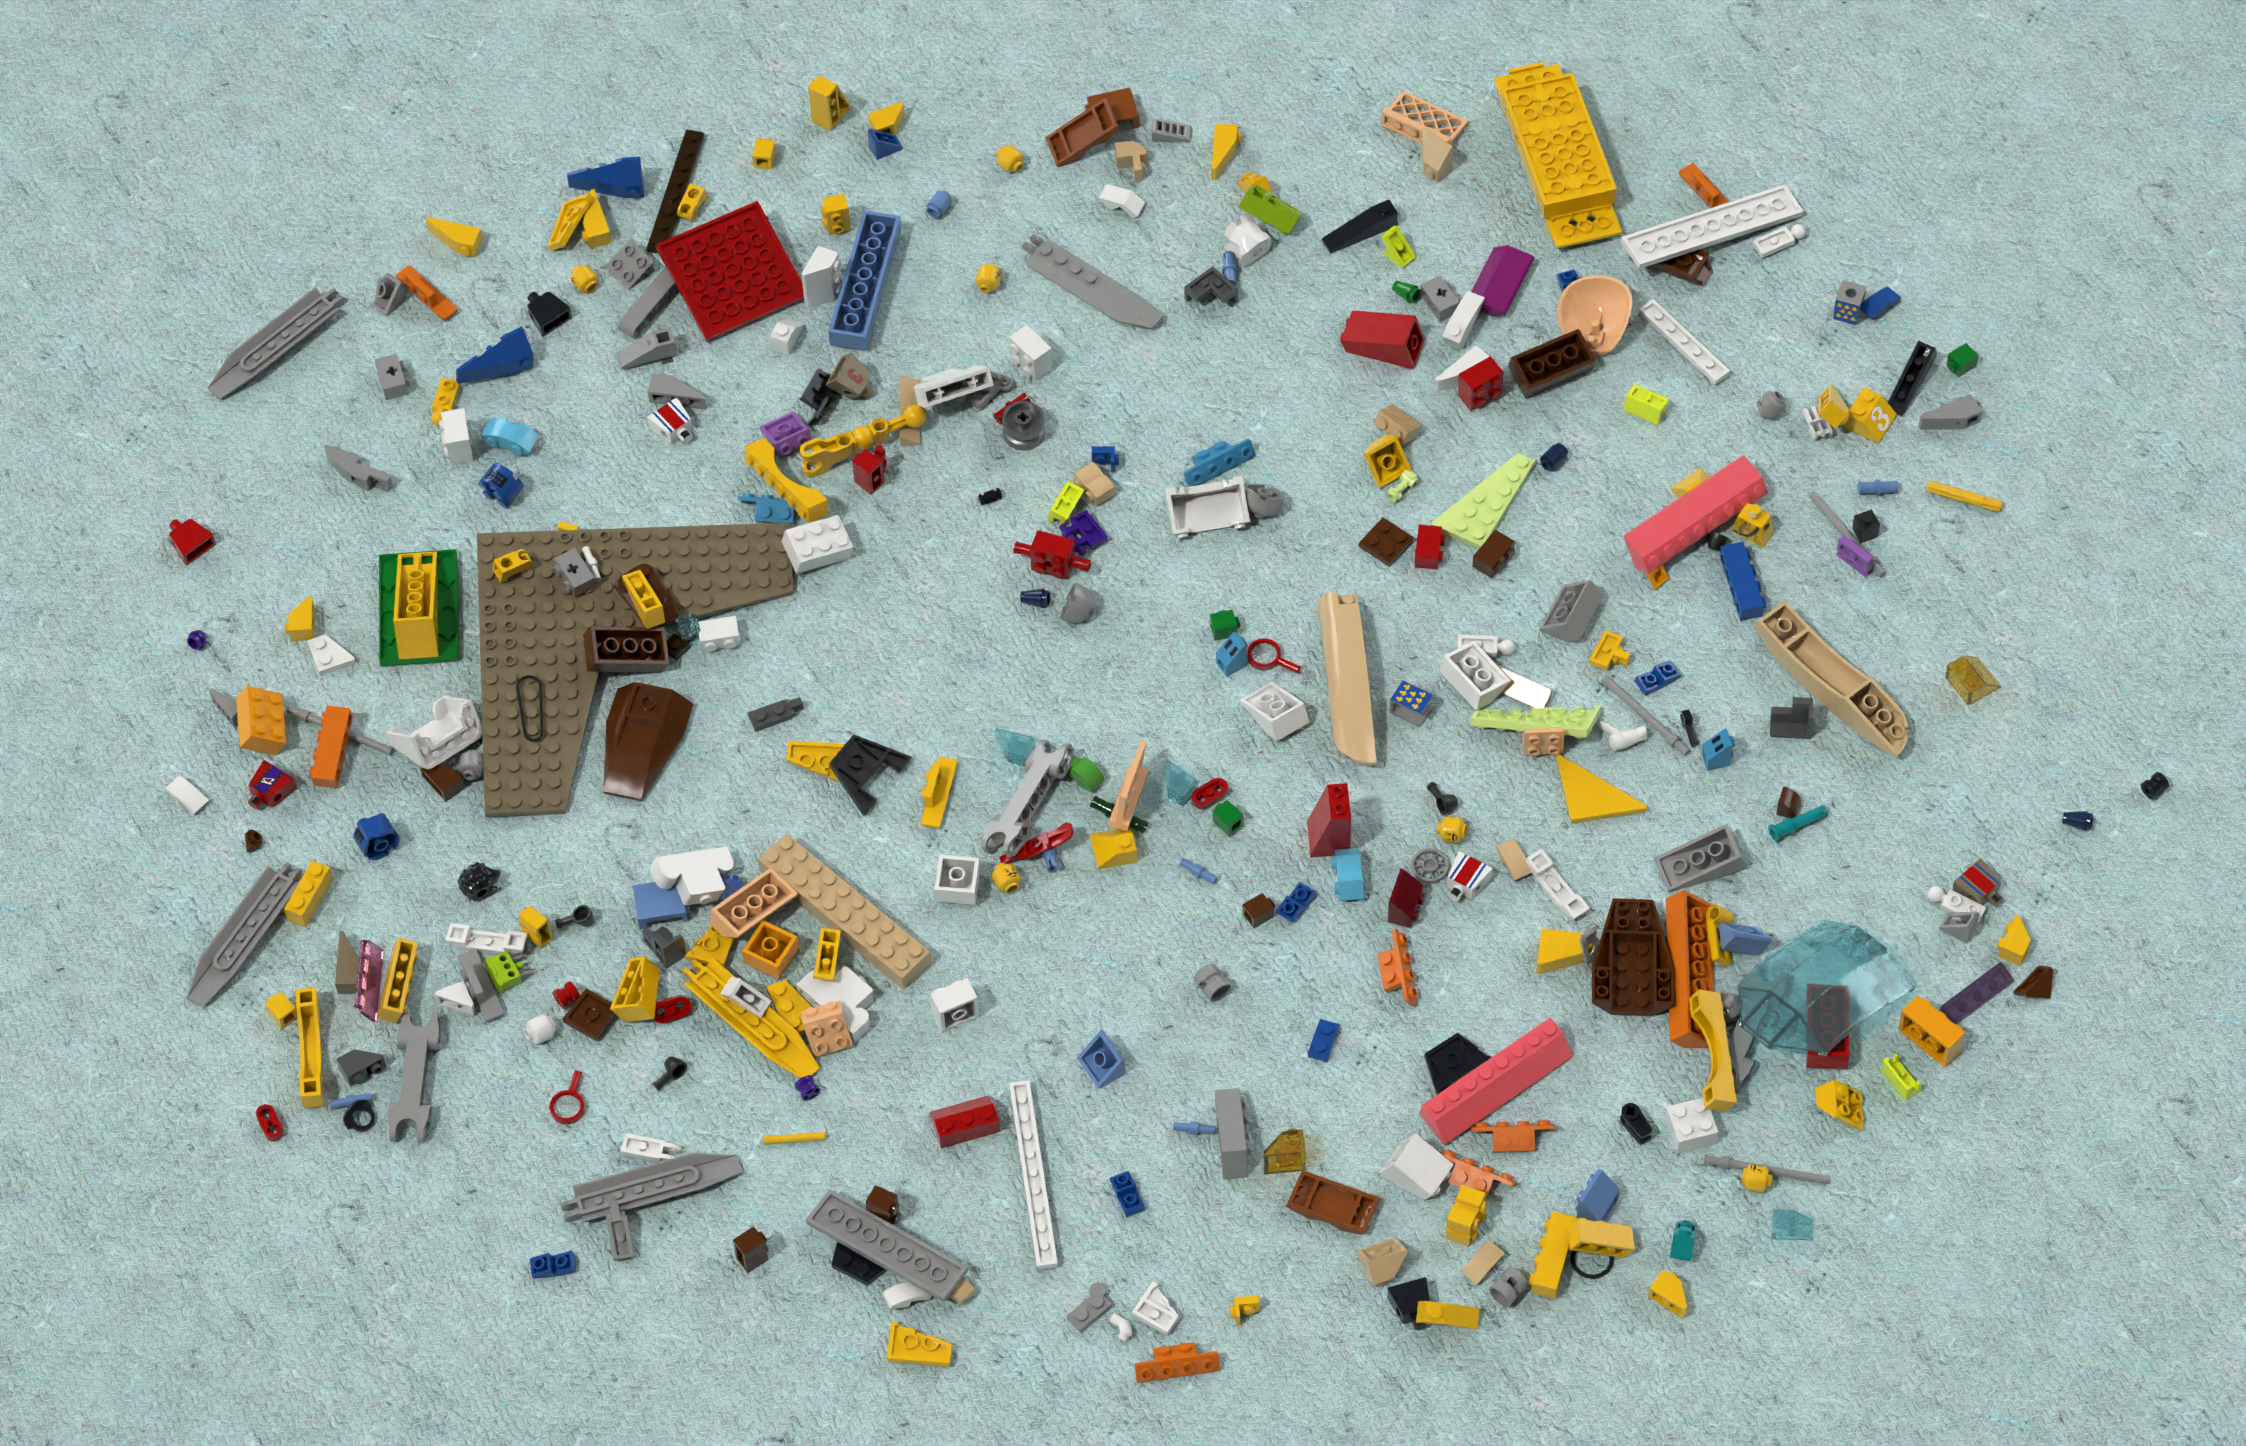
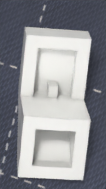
M1109 184L1105 185L1098 198L1111 211L1121 207L1133 218L1139 215L1145 203L1133 191Z

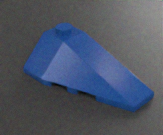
M640 156L615 159V163L612 164L601 163L598 168L591 169L587 167L567 173L569 188L585 191L595 189L596 193L622 198L644 197V180Z
M519 327L500 337L501 341L493 347L489 345L481 356H474L456 369V382L460 384L512 375L532 367L533 351L524 329Z

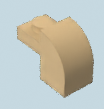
M1132 141L1115 143L1117 168L1133 167L1135 182L1142 181V173H1145V165H1147V152L1145 148L1139 143Z

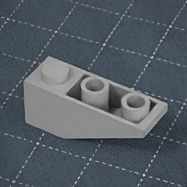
M670 327L651 332L617 352L621 369L677 355L675 340Z
M1971 394L1965 397L1961 396L1949 404H1943L1933 411L1923 413L1920 416L1918 427L1920 430L1965 429L1981 421L1982 410Z

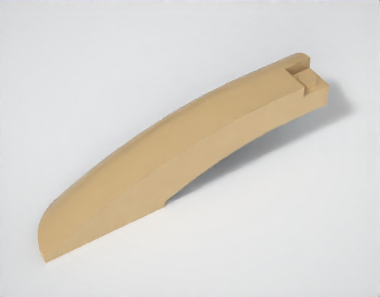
M1337 590L1331 591L1320 598L1318 613L1333 741L1337 750L1342 755L1352 758L1353 762L1364 765H1377L1368 672L1357 594L1338 596Z
M1786 600L1757 620L1753 628L1766 641L1764 646L1810 694L1845 724L1895 758L1902 752L1908 740L1906 717L1900 707L1872 677L1869 678L1825 643Z

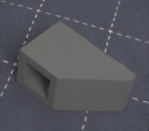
M356 1049L336 1059L338 1068L350 1087L362 1083L369 1076L378 1074L386 1068L382 1054Z

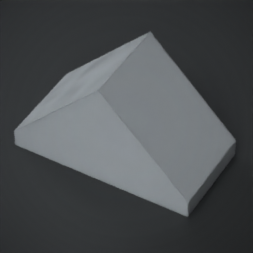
M1948 913L1939 928L1941 931L1967 944L1977 928L1979 913Z

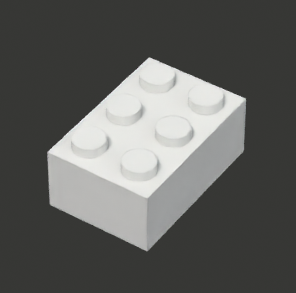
M839 515L787 529L781 541L796 574L847 560L850 558L854 548Z

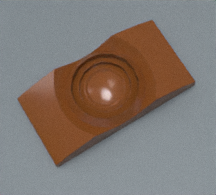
M1104 98L1045 138L1056 166L1061 167L1080 160L1086 151L1092 147L1106 143L1119 127L1108 99Z
M1302 1170L1288 1200L1287 1208L1310 1220L1329 1223L1341 1231L1365 1235L1380 1198Z

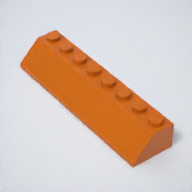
M1685 890L1666 898L1667 947L1674 968V1006L1669 1008V1036L1671 1042L1682 1048H1709L1704 1034L1691 1017L1689 998L1699 989L1714 992L1713 961L1710 955L1711 949L1706 912L1711 904Z

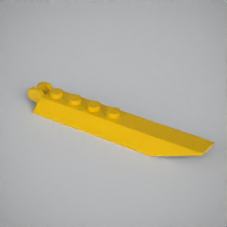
M711 958L707 967H704L694 959L691 965L698 971L696 975L686 967L682 970L685 977L690 980L685 982L684 986L769 1060L798 1078L807 1075L812 1076L820 1069L798 1031L768 1006L762 1017L759 1018L735 1005L720 994L730 977L735 976L714 958Z

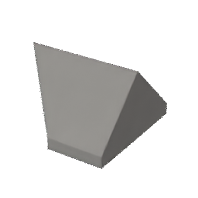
M386 273V275L378 279L375 303L372 306L383 314L389 315L406 299L403 282L390 273Z

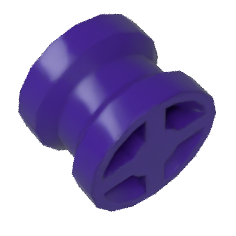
M811 1075L804 1076L795 1083V1089L801 1093V1098L804 1101L811 1100L820 1093V1088L814 1084V1078Z

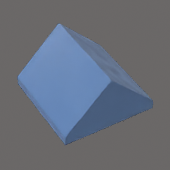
M1719 922L1718 925L1722 951L1759 955L1772 940V937L1755 926Z
M1100 1030L1077 1057L1098 1088H1102L1125 1075V1060L1105 1032Z

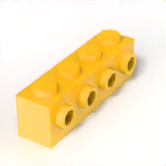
M398 937L393 945L377 1018L397 1023L399 1018L403 1017L406 1011L405 999H408L410 993L408 985L414 975L412 966L416 963L418 952H416L417 942Z
M1552 1211L1551 1218L1546 1219L1544 1230H1547L1546 1236H1541L1539 1248H1542L1540 1254H1536L1534 1261L1536 1271L1535 1273L1531 1272L1529 1284L1532 1285L1531 1293L1556 1299L1570 1250L1567 1227L1577 1217Z

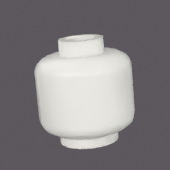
M539 1015L526 1022V1029H524L527 1040H531L535 1044L552 1039L554 1032H556L554 1021L551 1017Z

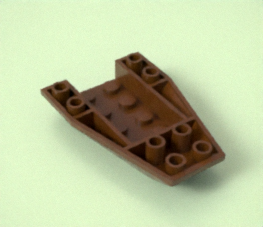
M633 682L617 689L606 721L603 794L638 801L643 800L682 741L694 706L692 702L673 689Z
M1612 899L1592 965V1004L1611 1015L1654 1016L1674 1006V968L1654 900Z

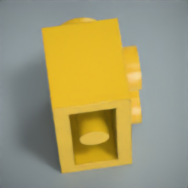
M845 193L823 198V206H820L823 228H827L829 235L851 231L849 207Z

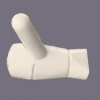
M1604 721L1598 723L1600 729L1611 734L1608 741L1613 751L1626 749L1638 742L1647 740V730L1644 726L1619 731Z

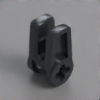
M1625 1104L1621 1110V1124L1639 1145L1647 1143L1651 1140V1133L1653 1131L1636 1104Z

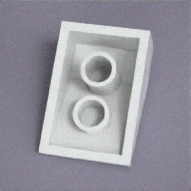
M1270 682L1240 699L1241 704L1265 733L1276 741L1285 738L1290 733L1301 729L1302 726L1309 723L1304 703L1274 682Z

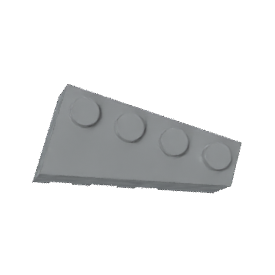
M1239 1088L1215 1090L1223 1179L1248 1177L1247 1155H1251L1250 1142L1246 1143V1140L1249 1139L1248 1127H1244V1124H1247L1246 1112H1242V1109H1245V1098L1240 1096Z

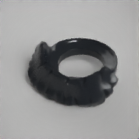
M365 1100L353 1102L343 1116L344 1125H346L348 1130L354 1129L364 1132L369 1130L375 1122V1114L371 1109V1105ZM357 1110L365 1111L370 1115L371 1121L365 1126H360L354 1121L353 1113Z

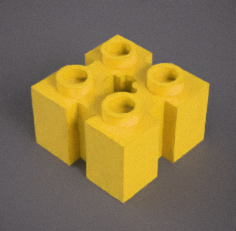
M1461 1185L1456 1201L1447 1217V1239L1470 1246L1472 1239L1476 1240L1479 1233V1223L1484 1222L1487 1214L1485 1209L1488 1202L1485 1201V1192Z

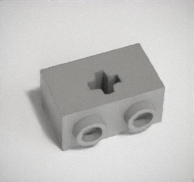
M1439 275L1420 285L1421 297L1437 320L1442 322L1450 318L1461 301L1457 294H1453L1449 283L1444 281Z
M397 354L375 359L385 399L389 400L408 395L407 387L410 384L407 375L403 376L402 373L405 371L403 360L399 361Z
M575 548L554 558L555 566L553 569L555 574L563 579L565 589L568 592L571 591L574 597L595 587L594 575Z

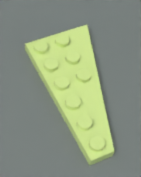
M1517 453L1436 518L1430 525L1442 526L1443 534L1479 549L1495 531L1533 469L1535 460Z
M1577 706L1576 709L1566 710L1563 707L1531 708V712H1521V709H1513V711L1503 713L1500 709L1475 710L1471 717V726H1477L1481 729L1490 727L1501 731L1509 729L1521 733L1529 729L1563 728L1564 736L1584 738L1589 735L1600 716L1601 706H1594V710H1583V706Z

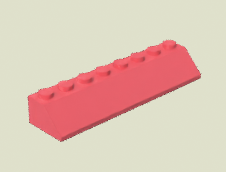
M1742 455L1625 534L1623 537L1635 568L1647 574L1651 573L1741 512L1747 503L1752 504L1766 495L1768 491L1764 480L1750 461Z
M1550 1017L1424 1103L1419 1115L1442 1144L1446 1145L1475 1125V1123L1481 1121L1571 1059L1572 1054L1564 1033Z

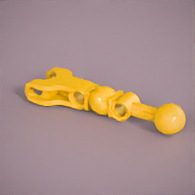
M912 404L905 408L902 416L890 421L877 418L872 423H867L868 427L859 426L852 433L847 431L848 433H840L828 439L814 438L803 443L800 447V455L804 459L802 463L804 475L813 478L824 474L835 463L852 456L853 453H858V449L865 450L870 448L873 443L877 445L878 443L886 442L889 439L890 432L908 425L912 428L921 427L927 419L926 410L918 406V404ZM811 449V450H813V452H812V453H806V450ZM816 465L815 469H808L809 466Z

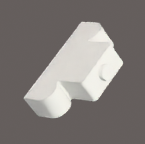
M980 365L965 370L952 368L921 378V383L914 386L918 406L926 408L994 385L990 368Z
M720 847L655 857L650 866V871L655 883L660 888L670 889L673 885H676L684 905L707 904L719 900L725 890L722 879L727 878L734 862L728 847Z
M846 966L834 975V981L813 979L814 971L808 973L796 984L797 992L815 1008L831 1001L836 1002L840 1000L852 1042L858 1041L870 1028L869 1015L865 1008L874 1001L873 989L861 975L857 976Z

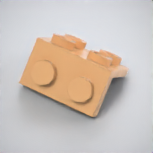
M1564 729L1525 730L1522 732L1523 755L1563 754Z
M840 1000L836 1002L831 1001L816 1008L810 1007L801 1012L803 1026L814 1056H822L853 1045Z

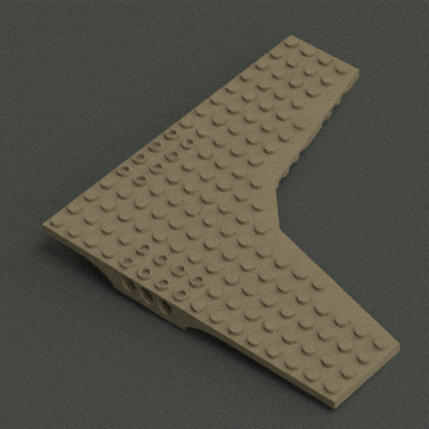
M789 523L477 533L485 817L566 813L575 769L599 672L587 671L583 634L590 626L645 627L614 588V583L619 577L640 564H648L653 568L656 577L680 607L679 615L660 627L670 624L674 626L681 624L682 621L705 618L720 614L728 609L736 610L740 606L748 604H759V601L767 599L770 601L793 595L792 563L781 542L785 530L790 529ZM588 546L593 557L597 560L601 580L595 582L594 588L574 597L571 591L568 592L565 589L563 579L555 574L553 569L555 566L554 558L575 548L585 562L586 559L582 548ZM524 549L533 562L532 566L524 572L508 577V581L500 583L493 572L494 559L513 551ZM526 675L537 677L542 685L543 736L535 742L529 741L524 737L516 691L518 680ZM527 678L521 681L519 690L526 734L529 738L535 739L540 735L539 685L536 680Z

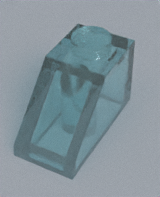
M998 728L995 729L996 743L1008 762L1015 766H1025L1026 759L1035 748L1034 737Z
M1167 759L1165 761L1167 796L1171 802L1178 803L1183 807L1192 798L1193 791L1198 788V781Z
M1773 1209L1771 1239L1813 1241V1220L1795 1210Z

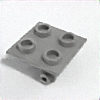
M630 238L608 262L606 267L629 290L644 273L652 274L654 272L652 265L654 261Z

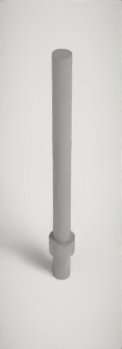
M1812 492L1809 495L1810 499L1838 531L1847 538L1854 540L1860 548L1866 550L1816 492ZM1871 554L1873 557L1872 569L1881 578L1886 572L1877 563L1878 560Z
M1606 675L1602 679L1606 686L1658 731L1672 748L1675 747L1684 756L1690 753V750L1680 741L1681 739L1675 733L1669 732L1611 678Z
M288 705L286 708L287 713L299 717V720L307 723L309 721L321 727L323 725L320 717L312 715L306 709L300 710L291 705ZM350 730L349 739L390 756L392 755L394 748Z
M1705 1155L1704 1163L1717 1165L1723 1169H1728L1729 1167L1743 1170L1748 1165L1755 1164L1732 1160L1727 1156L1720 1158ZM1755 1164L1766 1166L1770 1175L1828 1184L1829 1176Z

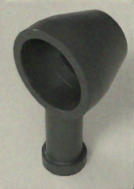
M1713 531L1702 537L1708 539V548L1718 552L1720 551V546H1724L1728 540V537Z
M1435 782L1427 785V789L1436 798L1437 808L1442 815L1450 813L1458 806V800L1455 795L1442 794Z
M579 905L573 910L572 915L561 919L558 918L555 920L558 929L572 923L589 927L594 921L593 913L587 905Z
M673 1056L667 1058L664 1062L667 1072L657 1081H654L652 1085L659 1091L671 1078L679 1079L687 1070V1064L683 1060Z

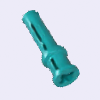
M1821 805L1792 819L1784 818L1783 822L1768 826L1769 834L1777 842L1785 835H1793L1797 829L1828 817V812H1823L1827 809L1824 805Z

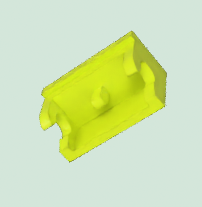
M1634 384L1626 395L1623 410L1658 426L1661 416L1665 415L1669 399Z
M1067 481L1050 509L1047 520L1053 522L1056 518L1060 521L1059 525L1064 524L1082 496L1084 489Z
M1895 1053L1892 1060H1889L1888 1057L1883 1059L1881 1071L1906 1101L1922 1092V1084L1919 1081H1915L1899 1061L1900 1057L1898 1054Z

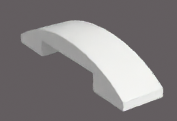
M1542 848L1525 859L1541 887L1568 917L1575 920L1590 910V907L1579 894L1575 895L1554 869V863Z
M450 923L445 941L463 949H476L477 952L501 954L508 951L509 954H517L523 952L528 933L509 930L507 934L471 930L470 925Z

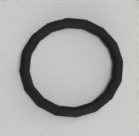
M1577 1251L1571 1252L1570 1261L1573 1269L1585 1278L1596 1279L1603 1277L1609 1273L1613 1266L1614 1257L1609 1256V1265L1604 1271L1594 1275L1586 1274L1576 1266L1575 1254Z

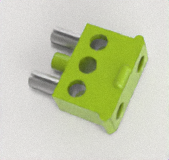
M508 951L491 958L486 957V969L499 993H503L504 990L521 984L522 977L532 974L530 967L518 971V969L523 968L521 961L514 963L524 958L523 953L510 956Z

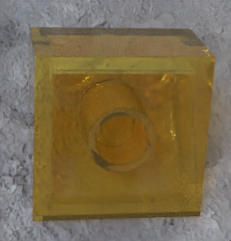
M1962 656L1947 664L1945 678L1968 706L2001 688V685L1978 657Z
M1303 1129L1282 1131L1264 1151V1175L1306 1171Z

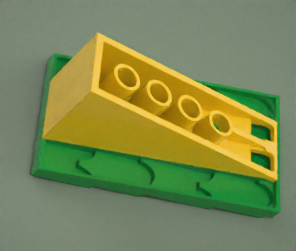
M457 549L379 554L380 666L459 661Z

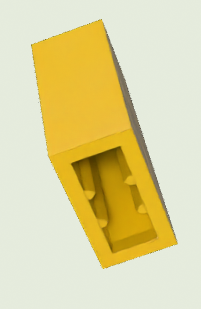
M1542 928L1536 973L1542 974L1585 963L1580 944V935L1584 933ZM1591 943V944L1588 946V949H1587V952H1588V953L1591 952V950H1592V948H1593V943Z

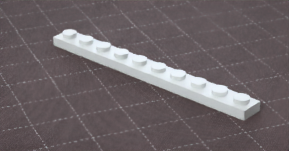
M1030 1081L1009 1083L1037 1270L1058 1267Z

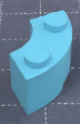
M491 418L480 437L493 448H504L521 456L530 453L539 434L522 423L515 425L509 423L507 418Z
M1359 848L1335 850V857H1331L1332 869H1336L1337 882H1334L1335 894H1339L1340 901L1364 899Z

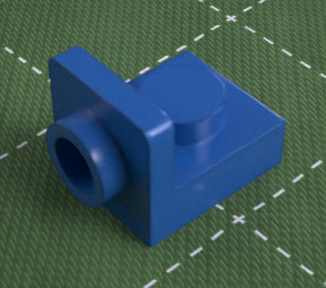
M1092 446V462L1100 465L1111 463V472H1115V466L1119 465V454H1115V446Z
M727 875V879H722L725 890L722 893L721 902L742 888L743 880H740L739 876Z

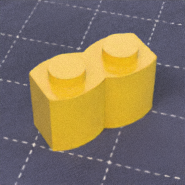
M532 906L520 912L519 924L521 925V932L528 933L527 938L542 949L553 936V932L550 929V920Z

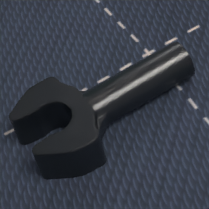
M1689 709L1681 711L1680 719L1682 726L1686 729L1691 747H1696L1699 743L1692 725L1693 718Z

